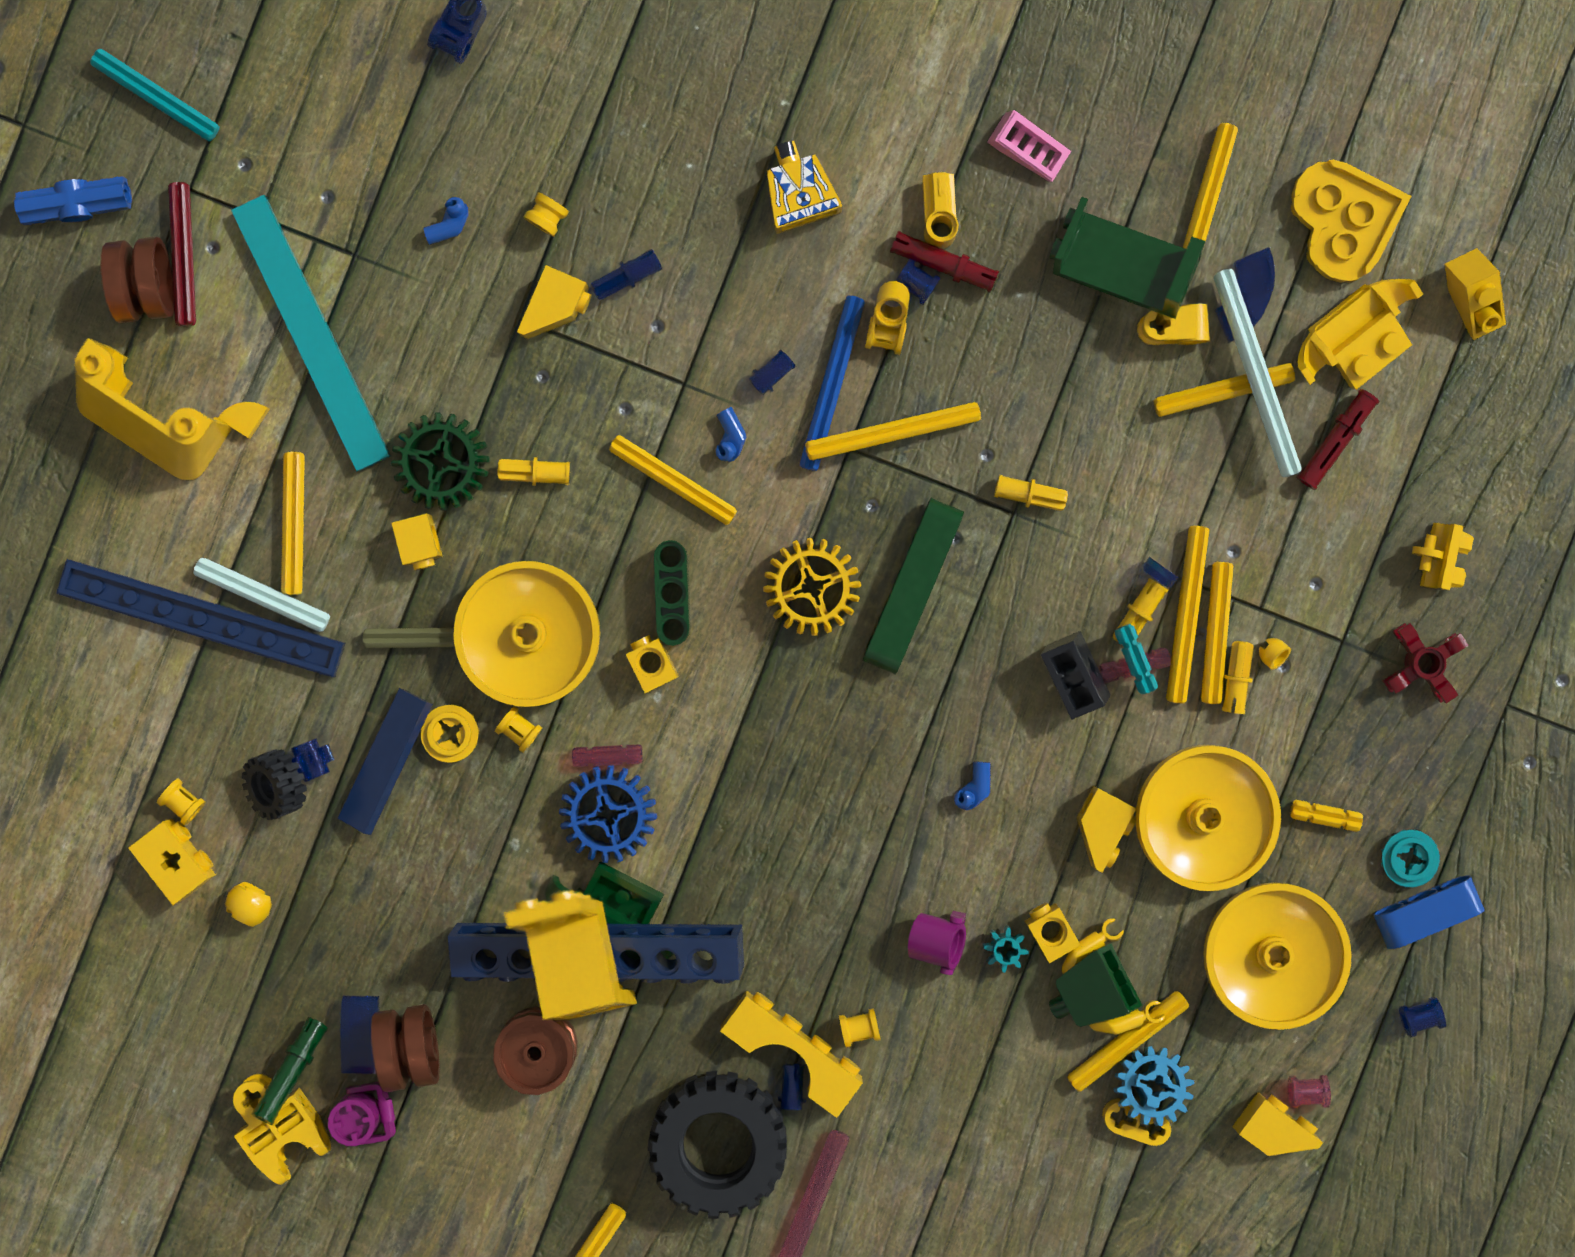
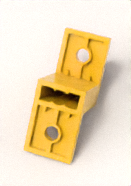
M566 891L552 895L553 902H538L537 899L523 901L515 904V911L505 913L508 928L526 931L543 1020H571L637 1004L635 991L623 989V984H619L602 901L591 899L590 895L583 896L582 893L575 894L574 891Z

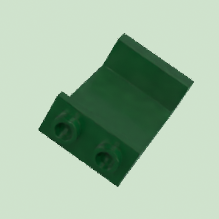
M1081 197L1077 208L1070 207L1066 215L1063 228L1067 229L1063 240L1057 238L1052 247L1049 258L1054 260L1053 274L1176 319L1201 260L1206 241L1192 236L1187 249L1086 213L1088 199Z

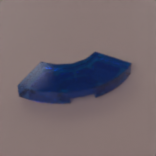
M1270 247L1234 262L1236 279L1253 327L1265 313L1264 311L1274 289L1275 267ZM1223 305L1215 309V312L1228 343L1234 341V337Z

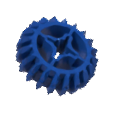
M608 765L606 776H602L599 766L594 767V779L592 780L586 772H582L579 776L584 784L583 786L574 781L569 784L570 789L576 795L573 796L565 793L562 796V800L571 804V808L563 807L559 809L560 815L570 816V820L562 822L560 827L561 829L573 828L574 832L566 837V841L570 843L577 837L580 839L581 843L575 849L577 853H581L586 846L591 848L588 854L589 860H594L597 851H601L603 863L609 862L610 852H614L617 862H621L624 859L622 849L625 848L631 856L636 855L637 851L633 842L635 841L640 846L645 847L647 840L640 833L653 834L655 830L651 825L645 824L646 820L653 821L657 819V813L646 812V808L654 806L656 800L650 798L644 801L642 797L650 791V787L646 785L640 790L635 787L641 779L639 775H635L631 782L625 780L629 771L625 767L621 770L619 777L614 776V765ZM606 785H615L624 789L634 801L630 803L616 802L612 799ZM595 787L597 791L596 810L579 816V807L583 796L587 791ZM604 803L608 805L610 810L616 809V811L626 809L620 811L618 816L613 817L615 822L612 825L608 822L607 818L597 817L592 819V817H596L599 812L604 810L602 807ZM638 812V820L634 831L627 838L621 840L619 835L620 819L631 813ZM583 826H601L605 830L607 837H609L610 843L592 838L584 830Z

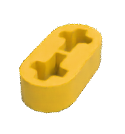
M1119 1098L1113 1099L1105 1105L1102 1114L1103 1120L1109 1130L1118 1135L1152 1146L1162 1145L1171 1135L1170 1122L1165 1117H1163V1126H1160L1163 1128L1162 1131L1154 1132L1153 1136H1149V1131L1145 1127L1140 1126V1114L1133 1118V1123L1121 1120L1119 1125H1115V1120L1111 1113H1118L1120 1108H1124L1125 1114L1128 1115L1131 1108L1129 1105L1119 1107L1118 1103L1121 1100ZM1151 1118V1120H1150V1122H1149L1148 1124H1153V1123H1154V1122H1153V1118Z

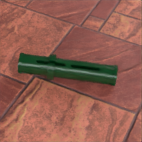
M311 1017L306 1019L292 1045L289 1044L285 1052L287 1055L274 1075L262 1099L252 1112L255 1118L269 1125L274 1124L283 1104H285L302 1071H304L306 1065H311L314 1060L312 1055L328 1030L326 1025Z

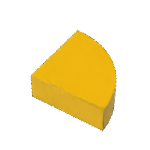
M241 402L225 409L218 419L251 439L270 408L255 402Z

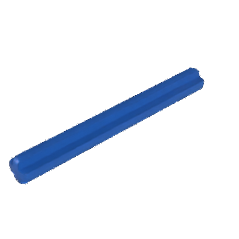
M851 295L846 297L806 442L828 436L865 304L862 298ZM804 446L800 467L817 471L821 458L809 460Z

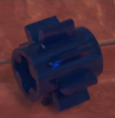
M316 738L291 748L294 755L292 763L297 762L300 768L297 771L299 774L303 773L305 777L303 779L304 782L330 772L327 763L335 759L329 744L320 747Z

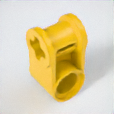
M889 281L879 288L874 313L870 318L865 343L866 349H871L872 346L894 350L896 355L901 354L910 300L909 290L903 283ZM895 301L898 302L900 306L890 307L887 304H885V302Z
M1207 304L1181 305L1176 319L1151 310L1140 319L1137 325L1138 337L1142 342L1153 346L1167 344L1195 345L1210 342ZM1155 319L1157 325H1163V330L1158 334L1157 330L1150 328L1149 325Z

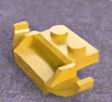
M1389 279L1370 285L1364 284L1308 329L1310 333L1302 343L1297 361L1298 368L1306 381L1311 385L1316 381L1314 379L1315 374L1326 364L1332 367L1336 365L1349 387L1357 390L1411 347L1412 343L1397 321L1396 316L1401 313L1398 306L1408 300L1418 299L1423 295L1416 281L1411 279Z

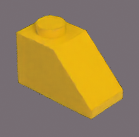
M546 265L517 333L521 337L530 339L575 321L578 313H585L592 295L587 293L589 289L587 283Z

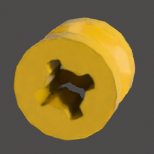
M538 192L534 198L536 204L532 210L526 211L523 218L538 229L554 237L558 231L557 224L560 219L567 217L569 211L553 199Z

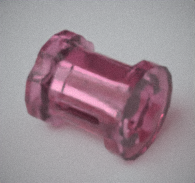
M1320 1075L1318 1079H1297L1296 1076H1289L1288 1099L1290 1107L1298 1109L1300 1105L1320 1104L1322 1108H1329L1331 1090L1327 1075Z

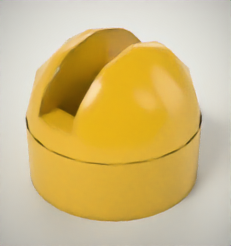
M1269 638L1265 640L1269 644L1266 648L1259 647V656L1265 665L1274 670L1286 661L1291 653V648L1278 638Z

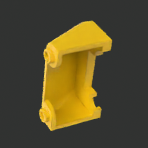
M88 338L75 359L76 402L79 412L173 476L182 480L199 478L233 428L218 419V417L209 418L193 408L176 410L164 425L124 398L133 384L124 373V364L128 357L110 346Z

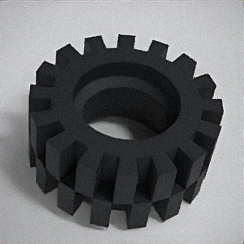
M274 749L247 760L248 763H245L243 766L245 772H242V779L246 780V783L242 784L243 790H248L249 793L246 798L248 802L253 801L252 809L255 812L260 810L259 816L262 818L267 817V820L277 819L301 809L303 807L302 802L306 801V796L303 792L307 791V787L301 783V780L305 779L303 773L299 774L297 771L300 766L297 762L292 763L293 757L290 754L285 755V751L282 749Z

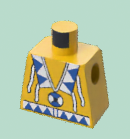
M795 141L784 142L774 147L780 166L767 170V180L776 234L842 212L841 201L816 155L800 159Z

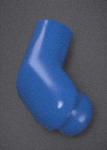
M730 407L716 415L725 432L720 444L716 447L715 453L718 459L725 462L734 461L740 456L746 440V432L733 408Z
M973 762L972 781L957 791L954 796V803L958 808L963 810L974 809L990 795L991 762Z

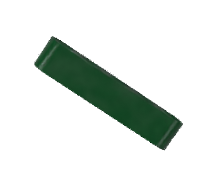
M930 498L862 661L896 675L959 528L964 511Z

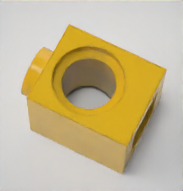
M423 514L391 523L402 565H413L415 571L435 566L434 559L443 557L432 515Z
M650 635L630 644L633 651L627 653L626 656L644 693L679 677L660 638L652 641ZM647 652H654L661 659V666L654 673L645 671L641 665L642 656Z
M1046 902L1029 912L1031 917L1026 919L1025 923L1049 963L1081 946L1056 903L1049 906ZM1049 921H1056L1060 926L1058 935L1051 939L1042 937L1041 930L1043 925Z

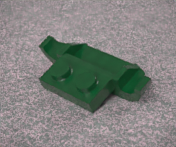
M601 861L585 891L580 888L576 891V893H582L583 896L590 895L591 899L602 901L607 924H649L664 896L663 893ZM555 875L552 876L545 890L547 903L553 902L552 895L571 891L564 887L559 881V877ZM667 950L660 951L667 959L674 955ZM625 951L626 955L631 959H640L635 951Z

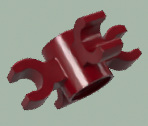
M1403 623L1394 629L1395 637L1408 653L1404 659L1405 667L1382 680L1389 692L1392 693L1394 691V693H1398L1414 680L1426 679L1433 694L1440 703L1444 701L1447 704L1458 696L1456 690L1443 673L1446 669V659L1468 646L1462 634L1456 635V633H1453L1435 647H1425L1411 623L1407 625ZM1427 653L1432 659V666L1429 671L1423 673L1418 666V661L1423 654Z

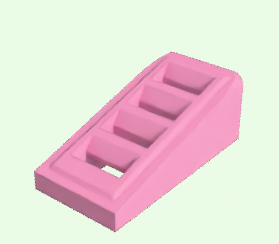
M1015 110L1004 114L987 142L1049 182H1053L1071 153L1069 149ZM1011 128H1017L1010 141H1008L1006 137ZM1026 134L1029 136V139L1021 150L1017 146ZM1037 142H1039L1042 146L1033 159L1029 155ZM1049 150L1054 151L1055 153L1050 162L1044 167L1041 164Z

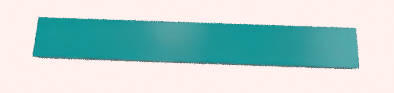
M263 194L232 209L234 218L356 471L360 472L391 457L267 197Z

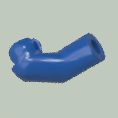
M452 197L448 199L445 203L447 209L442 222L423 228L429 245L456 237L462 232L469 215L468 207L461 198Z

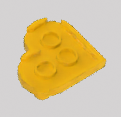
M1341 161L1317 162L1313 166L1308 167L1296 180L1291 195V211L1293 215L1298 217L1299 221L1311 230L1307 243L1308 262L1326 279L1340 283H1352L1368 274L1380 260L1412 196Z

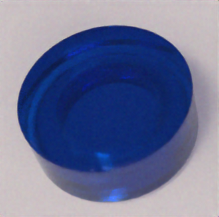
M1150 556L1142 566L1146 573L1167 588H1172L1179 578Z

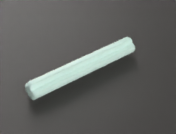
M200 558L194 567L193 574L318 632L324 631L329 623L330 615L211 560Z

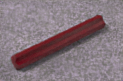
M173 182L168 185L174 319L178 326H193L196 324L190 186L185 182Z

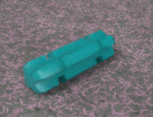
M1131 624L1119 627L1115 630V635L1118 643L1124 647L1121 650L1131 675L1136 677L1134 682L1140 694H1147L1156 690L1158 684L1154 674L1152 675L1149 672L1151 667L1142 644L1136 640L1139 637L1135 627Z

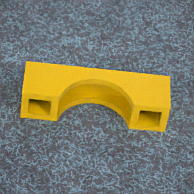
M746 991L721 1024L720 1032L749 1053L759 1047L771 1044L784 1045L796 1051L804 1059L810 1072L807 1088L808 1097L837 1118L863 1084L862 1076L858 1074L861 1069L847 1057L843 1056L840 1060L829 1051L832 1047L819 1036L814 1035L811 1039L801 1031L802 1024L789 1014L785 1013L782 1017L771 1008L774 1004L764 995L756 992L753 996Z

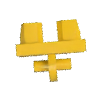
M1433 523L1431 535L1426 534L1424 547L1413 546L1412 554L1421 556L1419 570L1423 572L1420 586L1442 590L1464 586L1466 572L1464 568L1455 567L1457 555H1468L1474 540L1473 536L1463 532L1464 526Z

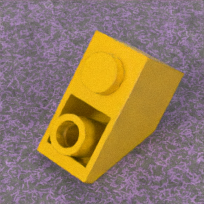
M1477 248L1445 263L1448 291L1470 337L1475 340L1506 325L1500 271Z
M1095 786L1092 787L1079 811L1077 821L1091 866L1103 873L1106 866L1111 868L1120 853L1117 845L1122 835L1128 836L1135 826L1134 813L1136 808Z
M1257 1092L1232 1126L1240 1136L1268 1156L1319 1149L1323 1144L1315 1135V1132L1318 1130L1316 1126L1301 1115L1295 1120L1285 1113L1289 1107L1272 1094L1266 1099Z

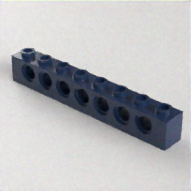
M457 923L448 935L451 977H463L465 981H478L483 978H498L504 982L515 981L519 978H534L535 980L531 958L523 957L518 951L523 949L530 953L526 931L508 928L507 923ZM607 924L619 982L626 979H641L645 983H656L662 979H677L680 983L713 980L715 983L726 984L740 979L744 968L742 925ZM483 949H489L494 952L496 958L488 957ZM625 951H635L640 959H631L626 955ZM660 951H670L676 956V959H667ZM697 951H706L713 959L704 960L698 956Z

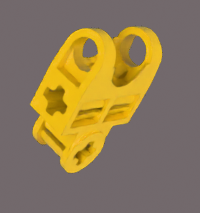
M253 1074L244 1080L233 1096L235 1109L247 1123L234 1135V1138L261 1172L274 1183L282 1185L291 1179L290 1171L284 1162L287 1160L284 1154L285 1144L298 1142L307 1149L311 1147L316 1154L323 1156L331 1151V1142L319 1114L300 1088L290 1093L273 1125L266 1124L255 1118L252 1112L262 1099L272 1079L264 1074ZM258 1091L261 1097L252 1100L249 1094Z

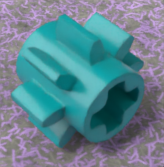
M1008 925L1005 926L1004 933L997 934L994 930H990L993 939L991 943L983 944L985 950L992 951L993 953L986 960L988 964L991 965L998 961L1001 971L1004 973L1007 970V965L1014 964L1016 967L1021 968V964L1018 961L1020 955L1029 954L1028 949L1019 945L1025 938L1024 935L1019 933L1013 937ZM1005 941H1009L1014 951H1008L1006 957H1002L997 947H1003Z

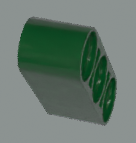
M668 540L659 544L654 553L656 630L662 642L674 646L682 644L690 635L689 569L687 550L677 541ZM667 547H676L681 553V561L675 567H667L661 560V554ZM672 582L679 584L683 592L681 599L673 604L665 601L662 595L665 585ZM669 619H678L683 624L684 632L679 639L673 640L665 635L664 625Z

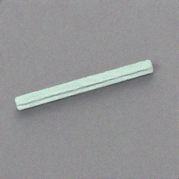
M1232 269L1222 270L1216 273L1213 279L1282 477L1298 474L1302 468L1235 273Z

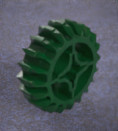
M440 412L434 414V424H431L430 419L426 415H422L420 421L423 428L421 429L415 423L410 422L408 428L413 435L411 437L404 433L398 435L400 440L406 442L404 449L399 446H393L392 449L393 452L402 455V460L391 461V466L396 468L403 467L402 472L394 475V480L399 482L407 479L408 481L402 486L401 492L408 494L415 489L416 491L411 501L416 504L426 496L425 508L432 509L436 499H438V507L441 511L447 510L448 499L451 500L455 508L461 507L459 498L461 494L468 501H472L474 497L468 488L472 486L481 491L483 485L475 481L476 476L488 477L489 475L488 471L479 469V463L487 464L490 462L489 456H479L478 452L488 447L487 443L478 442L474 444V441L481 434L480 431L474 429L466 434L470 422L464 419L456 427L457 416L454 414H450L446 424H444L443 416ZM443 432L441 439H438L436 446L432 450L422 451L416 449L426 437ZM454 434L465 444L469 454V464L459 461L454 457V444L452 443ZM444 452V458L458 466L448 465L447 468L442 467V471H438V466L433 464L432 461L424 459V457H440L439 453ZM413 460L422 462L427 466L429 471L427 479L429 480L428 489L417 479L413 469ZM459 472L466 474L463 480L454 488L439 491L440 485L444 483L446 476L450 473Z

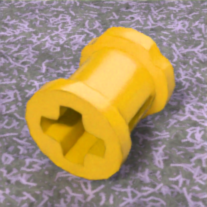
M513 706L494 732L498 735L501 733L506 735L519 745V751L524 753L543 727L540 725L534 726L518 713L519 709Z
M177 778L164 790L156 803L160 807L165 805L181 818L180 822L186 826L202 810L206 801L202 798L197 799L182 786L183 782Z
M874 1008L869 1009L866 1014L848 1018L845 1015L839 1016L846 1048L851 1047L853 1042L872 1038L875 1041L881 1040Z

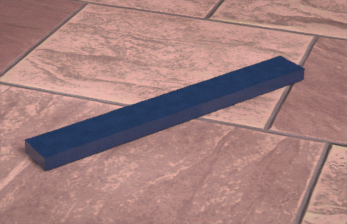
M66 559L56 594L330 677H336L346 644L342 641L71 559Z

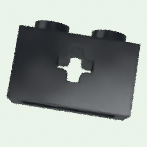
M1081 631L1048 644L1040 655L1071 720L1104 707L1111 694Z

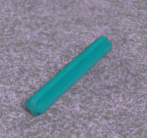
M98 49L95 51L90 60V64L94 68L205 140L212 141L216 137L220 127L214 121L105 50Z

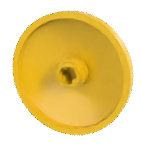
M535 561L512 562L490 570L481 576L466 592L455 617L454 646L463 671L470 681L483 693L508 705L521 707L540 706L566 696L586 678L598 654L600 623L591 597L584 587L571 575L546 563Z
M1217 745L1192 746L1171 754L1150 773L1141 788L1136 805V830L1146 857L1168 879L1184 887L1199 891L1228 889L1252 877L1271 856L1279 837L1281 825L1279 798L1266 772L1245 754Z
M1287 883L1259 884L1231 897L1214 916L1204 943L1205 971L1215 995L1228 1010L1242 1020L1267 1029L1297 1028L1324 1015L1342 994L1351 969L1350 940L1337 912L1317 894L1305 888Z

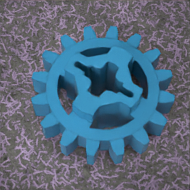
M1152 1046L1145 1047L1144 1056L1138 1050L1131 1052L1134 1061L1122 1060L1120 1063L1126 1070L1124 1073H1115L1114 1076L1122 1081V1086L1113 1088L1115 1093H1123L1124 1096L1118 1103L1119 1107L1129 1105L1131 1109L1127 1116L1135 1118L1140 1114V1124L1148 1125L1151 1118H1153L1155 1126H1163V1117L1169 1122L1177 1121L1174 1112L1186 1113L1187 1108L1182 1102L1183 1100L1193 1099V1095L1186 1092V1087L1193 1085L1194 1080L1185 1079L1184 1074L1190 1069L1189 1066L1179 1067L1177 1065L1180 1060V1055L1178 1054L1167 1058V1048L1164 1047L1158 1050L1157 1055H1155ZM1152 1061L1147 1072L1143 1074L1135 1073L1142 1064ZM1168 1069L1174 1075L1176 1085L1171 1082L1167 1074ZM1155 1080L1157 1085H1160L1161 1088L1167 1091L1152 1093V1089L1141 1082ZM1131 1087L1135 1088L1140 1096L1139 1104L1132 1094ZM1166 1098L1173 1099L1166 1108L1156 1111L1162 1100Z

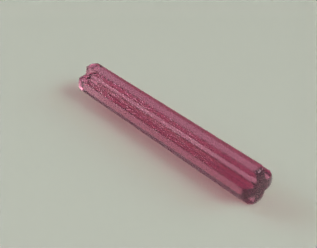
M831 1130L829 1132L779 1257H802L850 1141L849 1136L838 1130Z

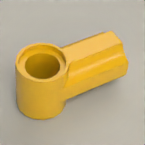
M935 172L922 176L925 223L923 235L926 243L946 249L955 240L959 226L956 218L954 174ZM939 222L944 223L949 227L950 234L946 237H938L932 232L931 226Z

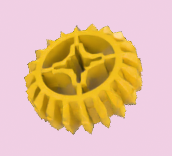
M807 538L806 550H801L800 544L796 540L792 542L796 553L790 555L787 549H780L781 555L786 559L783 563H780L777 559H771L770 563L779 569L777 574L765 572V577L775 580L774 586H764L763 591L766 593L775 592L776 598L767 600L766 604L768 607L779 604L781 609L773 614L775 619L780 618L784 613L789 616L784 623L786 629L795 620L799 622L797 627L798 634H803L805 624L811 625V635L816 636L818 634L817 624L823 623L826 633L832 632V627L828 622L829 620L834 618L836 623L842 626L845 622L838 614L843 610L846 614L853 615L854 610L846 606L847 600L859 602V596L849 593L850 588L861 587V582H850L849 580L850 575L858 573L857 567L847 571L844 567V564L851 560L849 554L841 560L835 557L841 549L840 546L835 545L831 553L825 551L827 540L822 539L819 549H813V539ZM807 557L823 558L829 561L837 569V572L826 576H819L812 571ZM797 561L801 572V582L795 588L782 592L783 576L788 567ZM804 569H807L809 576H812L814 581L830 579V582L822 585V590L818 589L821 592L817 596L820 605H817L815 597H812L810 593L804 594L802 592L794 595L795 591L802 589V584H806L803 582L807 578ZM842 581L840 600L828 613L823 600V593L827 587ZM802 597L807 598L813 604L818 617L801 616L791 610L786 602Z

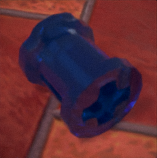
M910 258L896 281L903 283L911 294L919 298V303L924 305L941 278L937 275L932 277L915 266V261Z
M1435 997L1428 998L1427 1003L1410 1008L1406 1005L1399 1007L1402 1025L1410 1038L1417 1036V1032L1436 1026L1439 1029L1446 1027L1442 1006Z

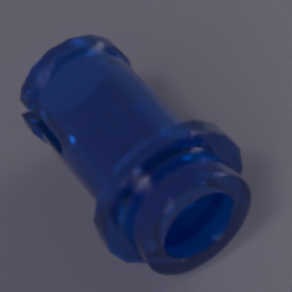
M780 349L758 371L756 369L752 371L753 375L749 378V381L762 395L767 391L771 393L774 391L772 387L789 371L794 369L796 365Z
M790 1063L782 1064V1096H778V1101L781 1102V1109L802 1110L803 1103H806V1098L803 1097L805 1065L793 1064L792 1066Z

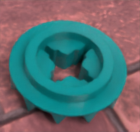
M1401 830L1399 833L1390 836L1385 847L1381 849V866L1388 878L1398 885L1404 887L1421 886L1430 881L1438 870L1440 863L1438 847L1431 837L1421 831ZM1410 848H1414L1413 854L1418 859L1423 860V863H1410L1409 867L1405 868V861L1400 859L1397 853H1408Z

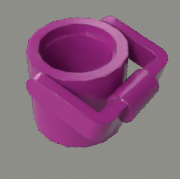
M953 911L950 915V920L920 913L910 931L908 939L909 957L941 966L940 973L953 975L965 946L966 927L964 924L966 913Z
M379 1081L345 1088L346 1094L334 1106L328 1117V1129L331 1136L338 1143L345 1146H358L387 1141L396 1133L394 1124L396 1118L392 1098H389L388 1092L382 1090ZM376 1090L378 1100L372 1094L364 1091ZM381 1120L385 1133L372 1135Z

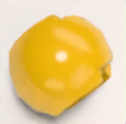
M242 882L228 892L225 907L226 912L232 914V918L245 925L254 927L262 923L269 916L272 902L270 896L265 895V891L250 883Z

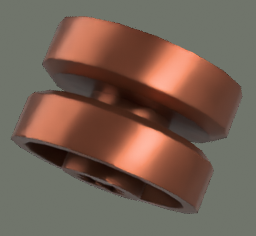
M159 237L140 238L136 241L134 247L125 240L106 242L101 252V276L106 302L115 321L119 323L138 321L143 312L151 319L171 317L174 313L172 267L162 239Z
M426 1004L407 1007L402 1019L393 1009L375 1012L372 1017L371 1039L376 1073L382 1090L384 1092L404 1090L409 1077L418 1087L437 1084L440 1073L439 1049L435 1025L429 1007Z
M531 1007L519 1011L507 1021L494 1045L493 1060L498 1075L508 1087L521 1094L540 1095L553 1091L565 1081L577 1057L578 1040L574 1027L568 1020H543L541 1007ZM533 1047H538L541 1050L539 1056L533 1054Z

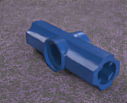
M123 176L89 182L84 179H70L56 182L54 187L17 192L14 205L19 221L23 225L56 220L61 222H81L92 219L95 214L131 209L132 195L127 178Z

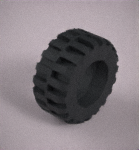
M708 1071L704 1077L698 1078L697 1075L687 1078L685 1084L681 1086L676 1085L669 1091L668 1097L661 1101L652 1121L648 1139L649 1165L651 1172H654L657 1176L656 1183L660 1190H667L670 1194L669 1200L677 1207L683 1203L688 1206V1213L697 1216L699 1211L707 1212L710 1219H719V1213H728L729 1218L739 1216L740 1210L745 1207L751 1211L759 1205V1201L763 1196L768 1198L773 1192L776 1180H780L784 1171V1162L787 1155L786 1127H784L780 1108L776 1107L773 1103V1097L767 1090L761 1091L757 1087L758 1083L750 1078L746 1081L738 1078V1073L729 1071L727 1075H717V1071ZM709 1113H725L742 1121L747 1126L752 1138V1151L747 1162L738 1170L722 1175L709 1174L696 1168L688 1160L684 1150L685 1133L695 1119Z

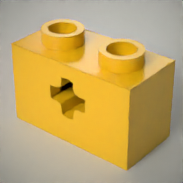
M173 818L162 821L131 845L129 850L170 903L175 905L195 892L216 874L211 869L214 865L209 856L203 850H196L189 840L191 839V834L180 821L175 822ZM178 853L181 858L177 861L178 864L173 866L170 860L174 857L173 854Z

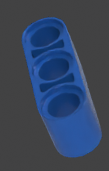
M1466 875L1454 878L1384 907L1373 915L1387 949H1396L1471 919L1484 912L1485 909L1471 876Z

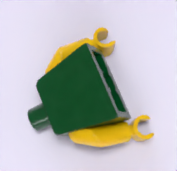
M1108 919L1104 922L1101 932L1091 933L1079 941L1081 946L1068 953L1061 966L1063 975L1056 980V986L1061 995L1052 998L1049 1001V1007L1057 1019H1062L1071 1014L1078 1027L1089 1025L1094 1031L1117 1035L1142 1026L1143 1021L1146 1020L1159 1023L1163 1021L1165 1015L1162 1014L1156 1018L1149 1016V1008L1161 1002L1149 1000L1142 1005L1112 944L1110 943L1105 946L1104 942H1116L1122 937L1124 932L1123 930L1116 936H1110L1106 931V927L1113 924L1116 919Z

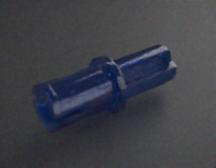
M650 249L624 264L622 261L619 262L620 268L593 281L591 288L595 296L602 300L627 286H630L631 289L635 288V283L661 271L662 266L653 249Z

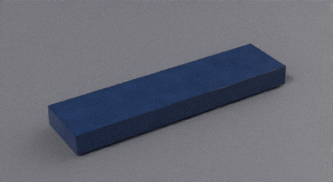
M399 688L338 816L339 820L363 834H372L433 704L407 690Z

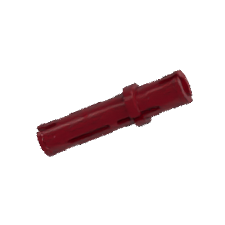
M901 231L897 232L890 253H895L952 276V281L960 283V280L991 293L999 273L998 270H993L970 261V256L963 254L960 257L903 234Z
M1360 389L1343 414L1339 413L1337 415L1335 426L1296 478L1310 489L1316 490L1353 436H1359L1362 432L1361 425L1380 401L1368 391Z

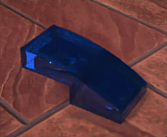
M379 996L342 997L341 1073L377 1074L372 1050L371 1024L374 1013L380 1012Z

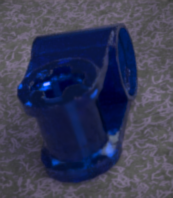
M449 0L443 14L429 35L428 47L432 49L437 47L454 56L457 63H463L470 53L475 38L487 16V7L483 0H472L477 2L476 11L470 16L460 15L461 5L469 0Z

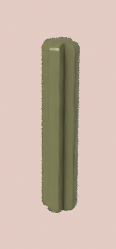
M454 628L365 629L363 632V644L365 648L455 647Z

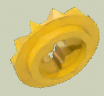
M443 705L435 708L428 714L421 728V741L425 750L433 758L442 762H457L468 757L476 747L479 728L474 716L463 707ZM441 720L449 727L458 726L459 724L463 725L456 734L460 746L451 739L442 741L440 744L437 742L445 733L440 722Z

